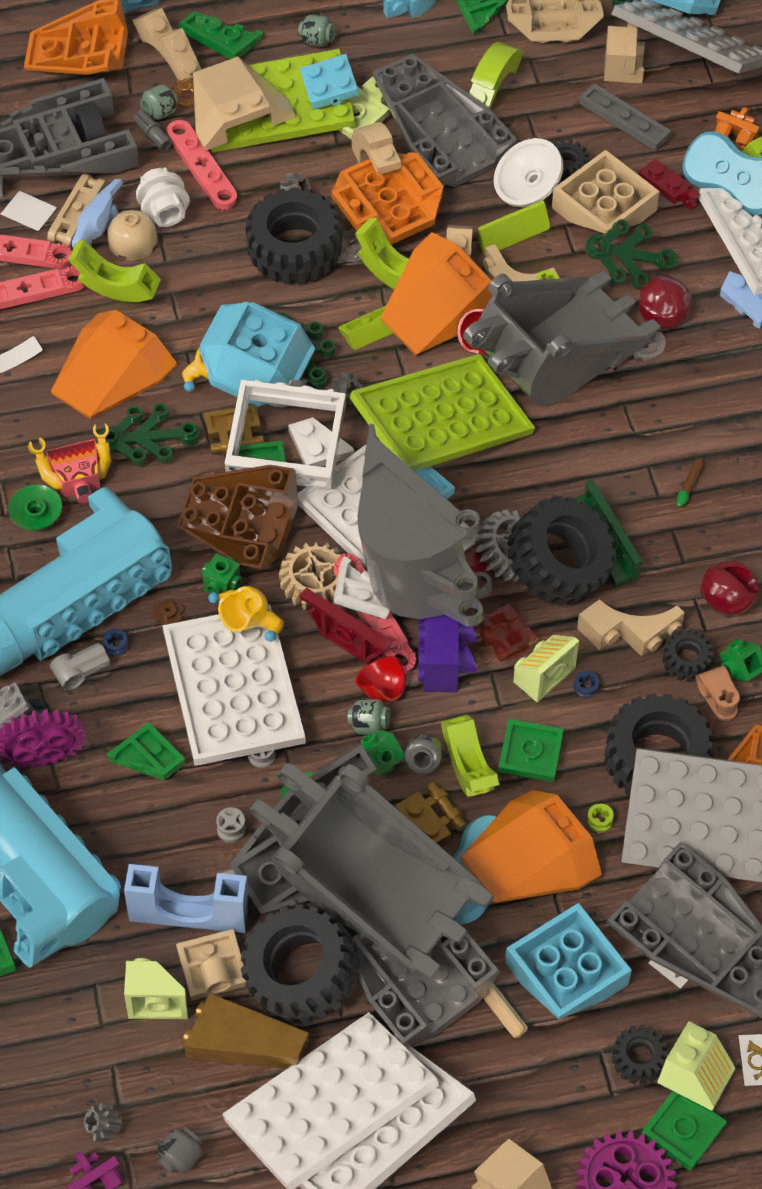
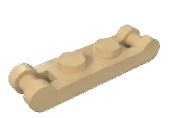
M85 173L81 175L49 229L48 241L54 243L59 241L72 248L71 243L77 231L78 217L96 195L107 187V180L101 178L96 180L91 175ZM62 229L68 230L67 233L61 232Z

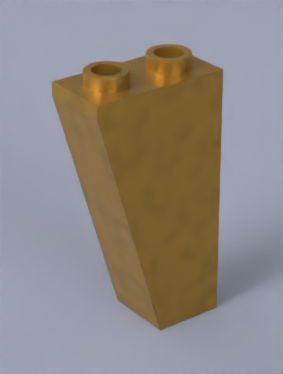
M209 994L206 1002L199 1004L195 1013L197 1020L193 1028L189 1027L186 1030L182 1040V1044L185 1046L186 1057L191 1059L288 1069L292 1065H297L299 1060L303 1058L309 1045V1034Z

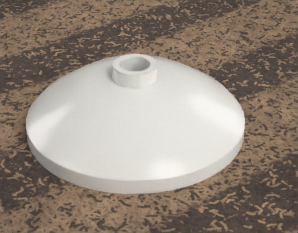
M528 139L510 148L500 159L494 174V187L499 197L507 204L515 207H528L548 197L553 192V188L558 185L563 172V159L559 150L552 143L544 139Z

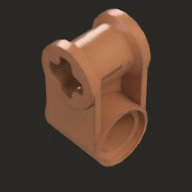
M720 666L698 674L696 676L698 688L709 704L714 716L718 720L725 722L735 719L738 713L737 704L739 703L740 696L731 681L727 669L724 666Z

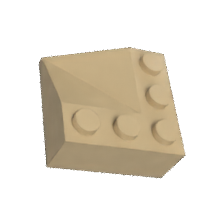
M604 150L553 188L552 209L571 223L606 234L612 229L613 223L620 219L626 220L629 227L640 224L656 212L659 191L607 150ZM618 224L619 230H622V225Z

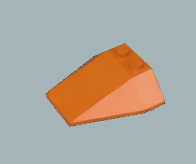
M98 0L31 31L24 64L25 70L88 75L123 68L128 30L121 0Z
M112 310L98 313L81 330L51 390V394L89 419H93L161 383L177 367V362L154 333L121 312Z

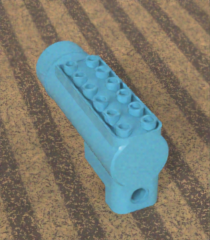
M101 488L88 496L89 505L94 514L56 538L60 553L59 557L0 594V676L23 663L32 654L40 661L55 654L61 647L78 639L81 634L93 626L99 625L104 619L122 610L128 603L145 595L148 590L170 577L172 563L168 546L163 542L152 523L140 512L131 510L110 488Z
M0 763V901L17 920L16 931L18 933L14 952L26 966L32 967L62 947L76 945L95 934L112 915L117 913L121 886L118 879L112 874L109 875L103 868L100 859L95 854L92 855L85 848L81 837L77 834L74 835L70 831L64 818L60 814H55L50 808L47 799L42 794L39 795L32 788L28 777L21 775L15 767L6 772Z

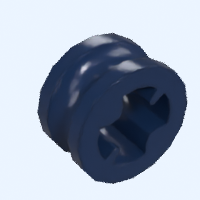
M111 629L104 634L103 644L106 653L116 657L123 655L127 651L128 640L123 630ZM118 639L119 645L113 646L112 640Z
M592 671L579 672L574 680V691L580 697L590 698L597 693L599 688L598 676ZM587 680L591 681V686H588L586 689L582 688V683H585Z

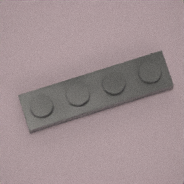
M595 83L579 97V104L655 151L671 136V130Z

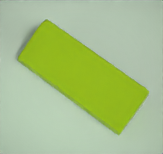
M539 201L478 227L477 244L483 253H486V247L495 244L500 251L549 230L550 223L545 202Z
M386 306L338 327L340 333L353 350L393 334L380 320Z

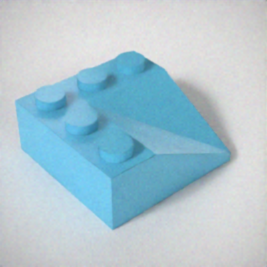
M579 903L506 948L505 964L521 985L558 1019L602 1002L629 985L632 970Z

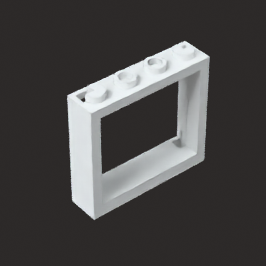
M256 379L255 381L241 380L225 459L226 472L264 465L294 468L296 470L297 485L331 490L346 410V393L334 392L333 389L327 391L317 390L310 386L294 387L288 386L285 383H263ZM249 400L336 411L326 468L238 456Z

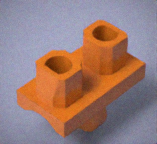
M743 107L741 112L732 110L730 115L718 112L715 132L722 133L728 138L731 133L738 135L735 144L739 148L744 149L750 142L760 137L758 134L760 127L754 125L755 118L748 116L749 108Z

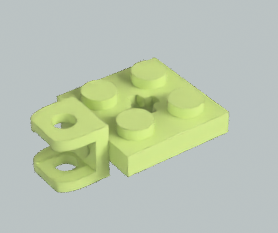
M374 77L362 85L363 90L357 87L359 96L350 98L353 113L360 112L359 116H354L356 127H344L338 130L351 140L354 129L383 122L390 115V109L379 87H375L377 83Z

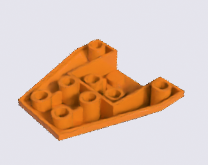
M431 232L413 250L380 320L416 356L458 336V325L464 314L473 309H485L493 296L488 290L492 280L456 243Z
M532 790L510 801L460 857V860L470 873L481 882V886L494 896L492 899L494 903L579 890L602 876L591 835L558 795Z

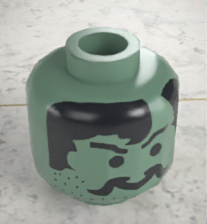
M310 14L305 18L304 22H300L298 32L299 36H302L305 45L326 47L329 42L334 40L335 25L329 17Z
M159 85L143 93L140 106L153 120H160L175 112L178 98L173 90H170L165 85Z
M358 699L354 707L348 710V724L353 725L354 731L359 735H369L376 733L378 730L384 731L390 725V708L386 707L385 703L380 699Z

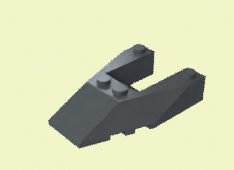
M104 78L35 98L31 101V105L20 112L17 109L10 113V118L0 123V176L52 177L82 175L83 173L88 175L111 174L138 167L137 145L129 129L84 143L81 142L75 130L77 126L76 107L95 103L102 118L114 115L112 94Z
M355 745L309 777L326 789L335 776L341 775L348 764L357 767L366 776L375 771L376 767L363 746ZM289 790L275 806L274 810L278 813H284L298 824L309 811V808ZM263 824L259 826L230 862V866L236 875L247 876L248 894L261 914L280 909L282 906H292L309 901L275 867L271 858L283 843Z

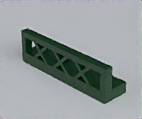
M594 480L587 481L584 494L575 497V499H577V503L582 501L588 504L591 511L596 510L601 515L599 517L603 523L606 522L609 526L608 533L613 535L615 543L612 548L616 550V559L613 560L614 568L612 573L609 574V578L614 587L617 588L640 578L642 560Z

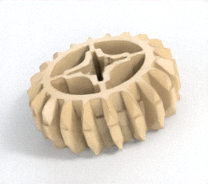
M317 541L314 546L309 547L305 542L304 549L295 547L294 554L287 553L286 561H282L279 572L280 587L282 591H285L286 598L292 599L294 606L302 603V608L305 610L311 605L302 601L300 594L307 587L334 604L337 577L333 568L338 557L342 555L339 554L338 548L335 547L330 550L328 543L320 547Z

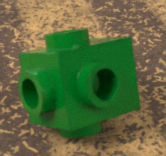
M215 554L211 562L207 561L201 571L204 591L209 594L212 592L221 594L229 590H237L242 582L240 564L230 557Z
M739 639L729 643L728 648L719 653L723 661L722 666L727 669L731 678L748 682L762 673V651L759 644Z
M378 730L376 733L369 734L361 740L360 745L363 746L376 767L372 774L380 776L393 770L394 765L405 757L393 733Z

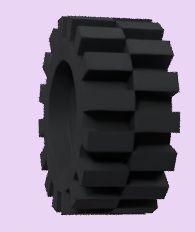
M560 139V144L557 141L553 142V145L559 150L562 159L574 162L572 165H563L562 176L558 184L589 162V153L586 151V147L584 145L580 147L581 143L578 141L573 144L572 139H569L568 143H565L564 139Z
M680 629L679 635L675 631L671 637L667 638L662 663H665L664 669L666 671L670 669L669 675L671 677L677 674V680L682 681V678L686 677V682H691L692 677L696 680L698 674L710 670L714 656V647L712 643L709 644L710 639L708 636L703 639V632L701 631L696 635L694 634V629H689V633H686L685 629ZM689 649L696 652L699 658L696 661H685L679 658L677 653L680 650Z
M635 1025L630 1026L629 1032L624 1029L621 1032V1036L616 1038L613 1048L612 1063H615V1071L617 1073L621 1071L620 1077L623 1080L629 1077V1083L635 1084V1080H640V1085H645L646 1080H649L650 1083L654 1082L656 1076L660 1077L668 1057V1051H666L667 1043L666 1041L662 1042L663 1036L660 1033L656 1036L655 1029L652 1027L649 1031H645L646 1025H640L639 1030H636ZM634 1046H644L651 1052L652 1058L646 1064H637L630 1059L628 1052Z

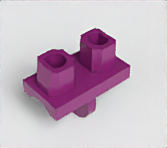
M81 1151L77 1152L74 1156L78 1163L69 1168V1171L73 1177L82 1171L85 1175L64 1189H92L89 1183L97 1178L101 1180L105 1189L115 1188L122 1183L121 1176L116 1168L119 1165L117 1159L114 1156L92 1170L91 1165L100 1160L98 1155L94 1152L85 1158Z

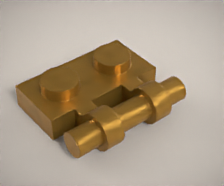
M256 404L248 405L243 438L240 445L264 443L262 435L252 437L253 432L261 431ZM235 408L204 413L209 440L220 438V442L210 444L212 454L221 452L223 455L227 454L228 437L231 434Z
M431 782L426 786V790L431 795L429 798L424 799L418 791L396 804L395 808L440 846L451 839V833L447 828L454 825L458 831H462L467 827V823L462 818L463 813L460 809L454 807L448 800L446 791L443 788H439L435 782ZM439 806L446 815L439 818L434 812V808Z

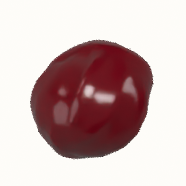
M661 274L648 281L641 288L639 308L645 322L654 319L661 326V329L670 330L685 322L691 312L692 295L682 282L672 276Z
M736 561L723 562L708 568L702 578L700 594L708 605L717 613L728 616L739 615L748 611L756 602L759 592L758 585L750 570L744 564Z

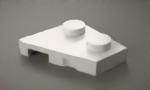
M313 417L288 425L289 433L303 464L317 467L325 466L332 431ZM341 438L336 462L344 460L354 453L353 447Z
M343 556L340 562L333 603L386 619L389 609L382 606L373 593L369 574L366 571L361 574L349 565L351 560Z

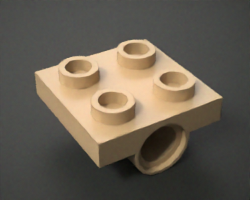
M233 929L176 944L191 1001L208 997L209 994L216 995L246 987V981L242 978L241 968L244 964L240 961L241 954Z

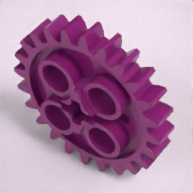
M45 709L41 714L34 710L32 715L29 716L22 713L20 719L12 717L11 723H2V728H0V759H2V763L10 762L11 767L20 764L21 768L31 765L32 769H34L37 764L45 767L49 762L55 765L58 764V759L68 760L67 755H76V750H82V744L86 743V731L82 719H78L76 714L70 716L69 711L60 714L59 709L52 713H48V709Z
M617 1130L615 1139H611L605 1133L603 1144L599 1140L594 1139V1150L588 1147L585 1148L584 1155L586 1158H579L578 1162L582 1169H576L575 1177L581 1180L576 1182L575 1188L675 1189L676 1183L670 1180L675 1178L676 1172L667 1170L671 1167L672 1160H662L665 1149L655 1151V1140L648 1144L644 1143L645 1134L643 1133L636 1140L633 1138L631 1130L627 1138H623L621 1132ZM618 1155L626 1156L630 1162L626 1164H620L615 1160L614 1157ZM647 1173L652 1175L655 1180L650 1183L645 1182L640 1178V1175ZM627 1177L631 1179V1181L627 1180L625 1183L620 1181V1179L625 1180ZM600 1178H606L612 1185L602 1187L596 1181Z

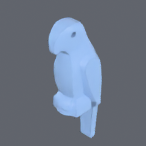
M114 179L96 195L77 219V231L71 243L73 249L76 242L83 239L91 246L92 240L101 236L106 231L109 223L119 214L116 206L112 204V196L123 184L122 179Z

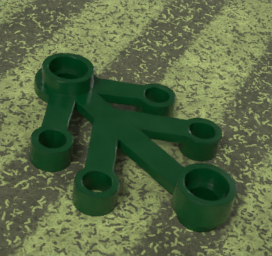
M624 219L614 222L612 229L606 234H594L586 240L585 249L587 254L593 259L601 260L610 272L609 276L612 278L610 282L614 285L624 282L626 273L623 269L618 268L610 255L619 258L632 276L631 283L636 289H641L649 279L645 273L641 272L633 260L654 263L661 270H669L675 267L678 261L675 251L669 248L658 253L633 248L640 241L651 236L652 230L647 224H641L636 227L634 234L620 245L610 243L617 236H622L629 231V224ZM618 224L622 225L623 231L619 230ZM641 228L645 231V236L641 234ZM594 244L598 245L599 251L596 250ZM615 272L619 274L620 280L616 279ZM638 277L642 279V285L638 282Z
M278 313L290 320H293L292 317L286 313ZM314 321L309 323V325L299 323L310 338L318 339L322 337L323 325L320 322ZM325 339L321 343L311 341L315 348L314 352L321 353L324 357L334 355L335 343L332 340ZM310 359L305 369L308 373L307 385L317 390H323L328 384L327 373L322 368L316 367Z
M158 403L153 407V414L135 432L126 433L134 423H139L143 419L142 409L134 405L127 409V417L115 428H109L106 442H109L110 453L120 452L130 459L131 463L135 466H142L146 463V452L143 449L157 457L160 463L168 464L173 459L172 449L169 446L160 447L153 441L179 439L183 445L193 446L200 440V430L192 422H186L180 428L153 430L161 421H165L169 417L168 406ZM138 413L137 416H132L131 414ZM106 429L102 430L99 435H103ZM128 443H136V444H138L139 446H141L143 449H141V448H135V449H133V448H131V447H130L129 445H127V444H128ZM163 453L169 454L168 456H161ZM135 456H142V458H140V459H136V458H134V457H135Z

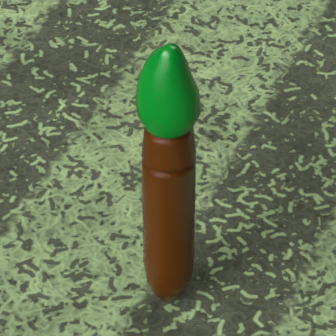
M698 458L692 465L682 489L677 495V507H683L688 502L689 494L704 466L702 458Z

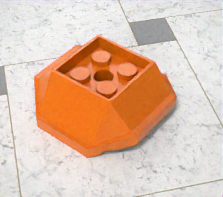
M397 153L401 160V168L379 175L370 159L340 172L332 189V199L356 231L369 218H377L387 240L392 245L435 225L443 194V185L418 153H407V155Z

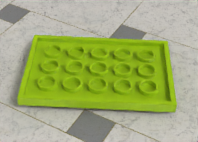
M340 49L248 65L287 98L296 118L273 126L266 114L225 129L228 143L211 148L212 153L335 131L344 127H356L350 98L342 100L338 106L329 104L312 109L300 71L302 67L341 56Z
M480 354L353 390L350 395L351 401L369 426L374 424L379 440L414 471L532 435L535 429L534 425Z

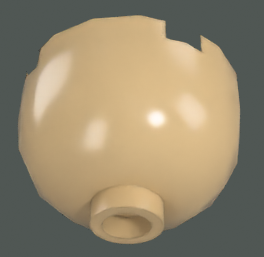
M127 210L117 214L110 222L107 233L109 249L115 256H125L126 260L134 261L143 259L153 252V248L158 243L156 226L147 214L137 210Z

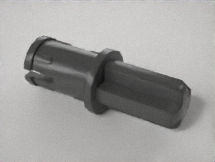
M139 110L134 114L135 122L143 129L145 137L151 139L160 151H166L171 147L173 141L161 129L159 122H154L144 110Z

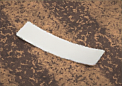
M34 336L0 355V373L25 362L43 350Z

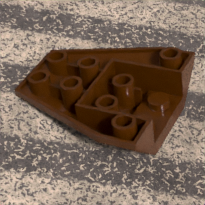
M264 465L193 477L177 527L224 557L234 559L242 567L264 570L283 554L298 508L296 470L276 465Z

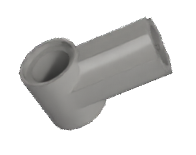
M97 643L74 655L66 653L56 657L51 662L50 668L63 689L68 691L80 686L85 677L109 666L110 660L103 646Z

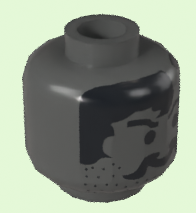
M420 733L409 741L405 751V761L414 772L428 774L439 766L443 755V747L434 735Z
M183 1127L182 1130L173 1128L157 1146V1152L162 1157L158 1163L171 1174L175 1170L180 1173H187L202 1156L203 1151L200 1145L203 1142L186 1127Z

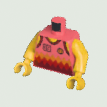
M105 423L106 432L103 435L96 433V424L93 427V433L98 438V443L93 439L47 450L45 456L43 453L46 446L45 441L42 438H38L41 444L40 450H35L30 441L28 449L37 457L35 462L42 480L55 490H60L63 496L70 497L76 495L79 503H88V496L92 494L91 491L100 488V480L106 477L111 464L109 442H106V437L109 434L107 424Z

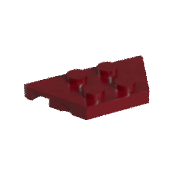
M307 587L300 594V599L312 606L308 613L316 623L320 634L365 664L372 658L378 657L381 652H386L392 645V641L371 629L364 620L356 619L349 615L342 606L330 603Z

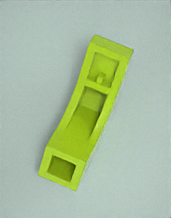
M499 41L495 42L486 51L478 64L471 80L473 84L469 94L491 109L498 89L506 75L510 72L516 74L524 51Z
M369 218L355 233L362 247L358 254L377 278L392 289H395L409 258L404 257L392 247L378 219Z
M84 239L76 242L68 260L80 272L79 281L91 290L115 300L141 302L153 299L161 281L145 263L134 267H121L108 262Z
M463 715L441 721L450 761L465 795L470 797L495 790L494 786L499 785L498 777L489 768L484 759L474 719L468 715Z

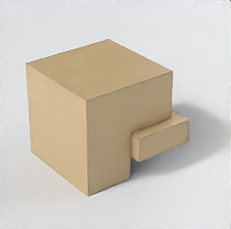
M628 22L627 27L608 26L604 81L642 83L645 42L637 41L636 25Z
M510 1139L502 1144L474 1171L477 1182L471 1187L472 1189H552L543 1163Z

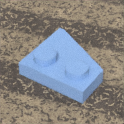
M729 271L721 288L720 296L728 303H731L741 315L744 313L753 320V325L760 329L762 325V295L753 294L743 275Z

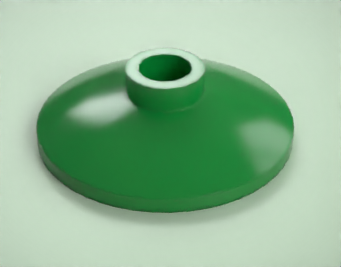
M29 485L21 488L12 496L8 511L11 520L18 527L25 530L38 531L50 527L59 519L62 512V501L58 493L50 487Z

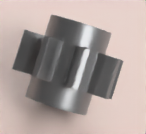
M295 172L286 174L287 180L281 181L280 189L285 191L291 190V188H299L302 191L304 189L311 190L310 182L306 177H303L302 172L297 174Z
M341 372L340 378H332L331 389L334 392L346 393V404L352 405L353 402L350 399L352 391L363 388V385L357 381L358 375H349V373Z
M100 1103L99 1106L92 1105L91 1110L86 1113L84 1128L87 1134H93V1141L106 1142L107 1139L114 1140L115 1135L121 1130L122 1118L119 1111H112L113 1104Z

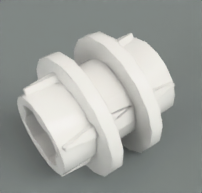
M156 168L141 176L140 184L136 190V199L141 206V212L147 214L159 227L173 226L185 218V211L189 205V195L179 175L169 172L167 168Z

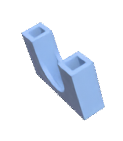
M129 864L124 892L130 922L218 931L233 929L234 932L245 933L249 911L247 876L217 873L213 894L188 896L173 892L164 887L160 881L158 867Z

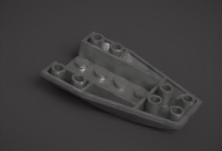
M410 54L373 71L372 75L409 149L413 153L420 155L440 182L455 188L494 169L503 155L517 143L515 136L486 105L414 54Z
M680 842L662 861L659 870L629 902L626 900L607 920V923L651 961L762 1018V925L727 879L683 842Z
M341 923L357 945L358 952L356 954L360 958V967L355 970L359 974L360 982L369 1002L404 1046L431 1039L477 1005L499 974L496 966L468 933L460 943L445 936L440 938L428 954L441 967L434 978H431L417 971L414 973L372 948L375 942Z

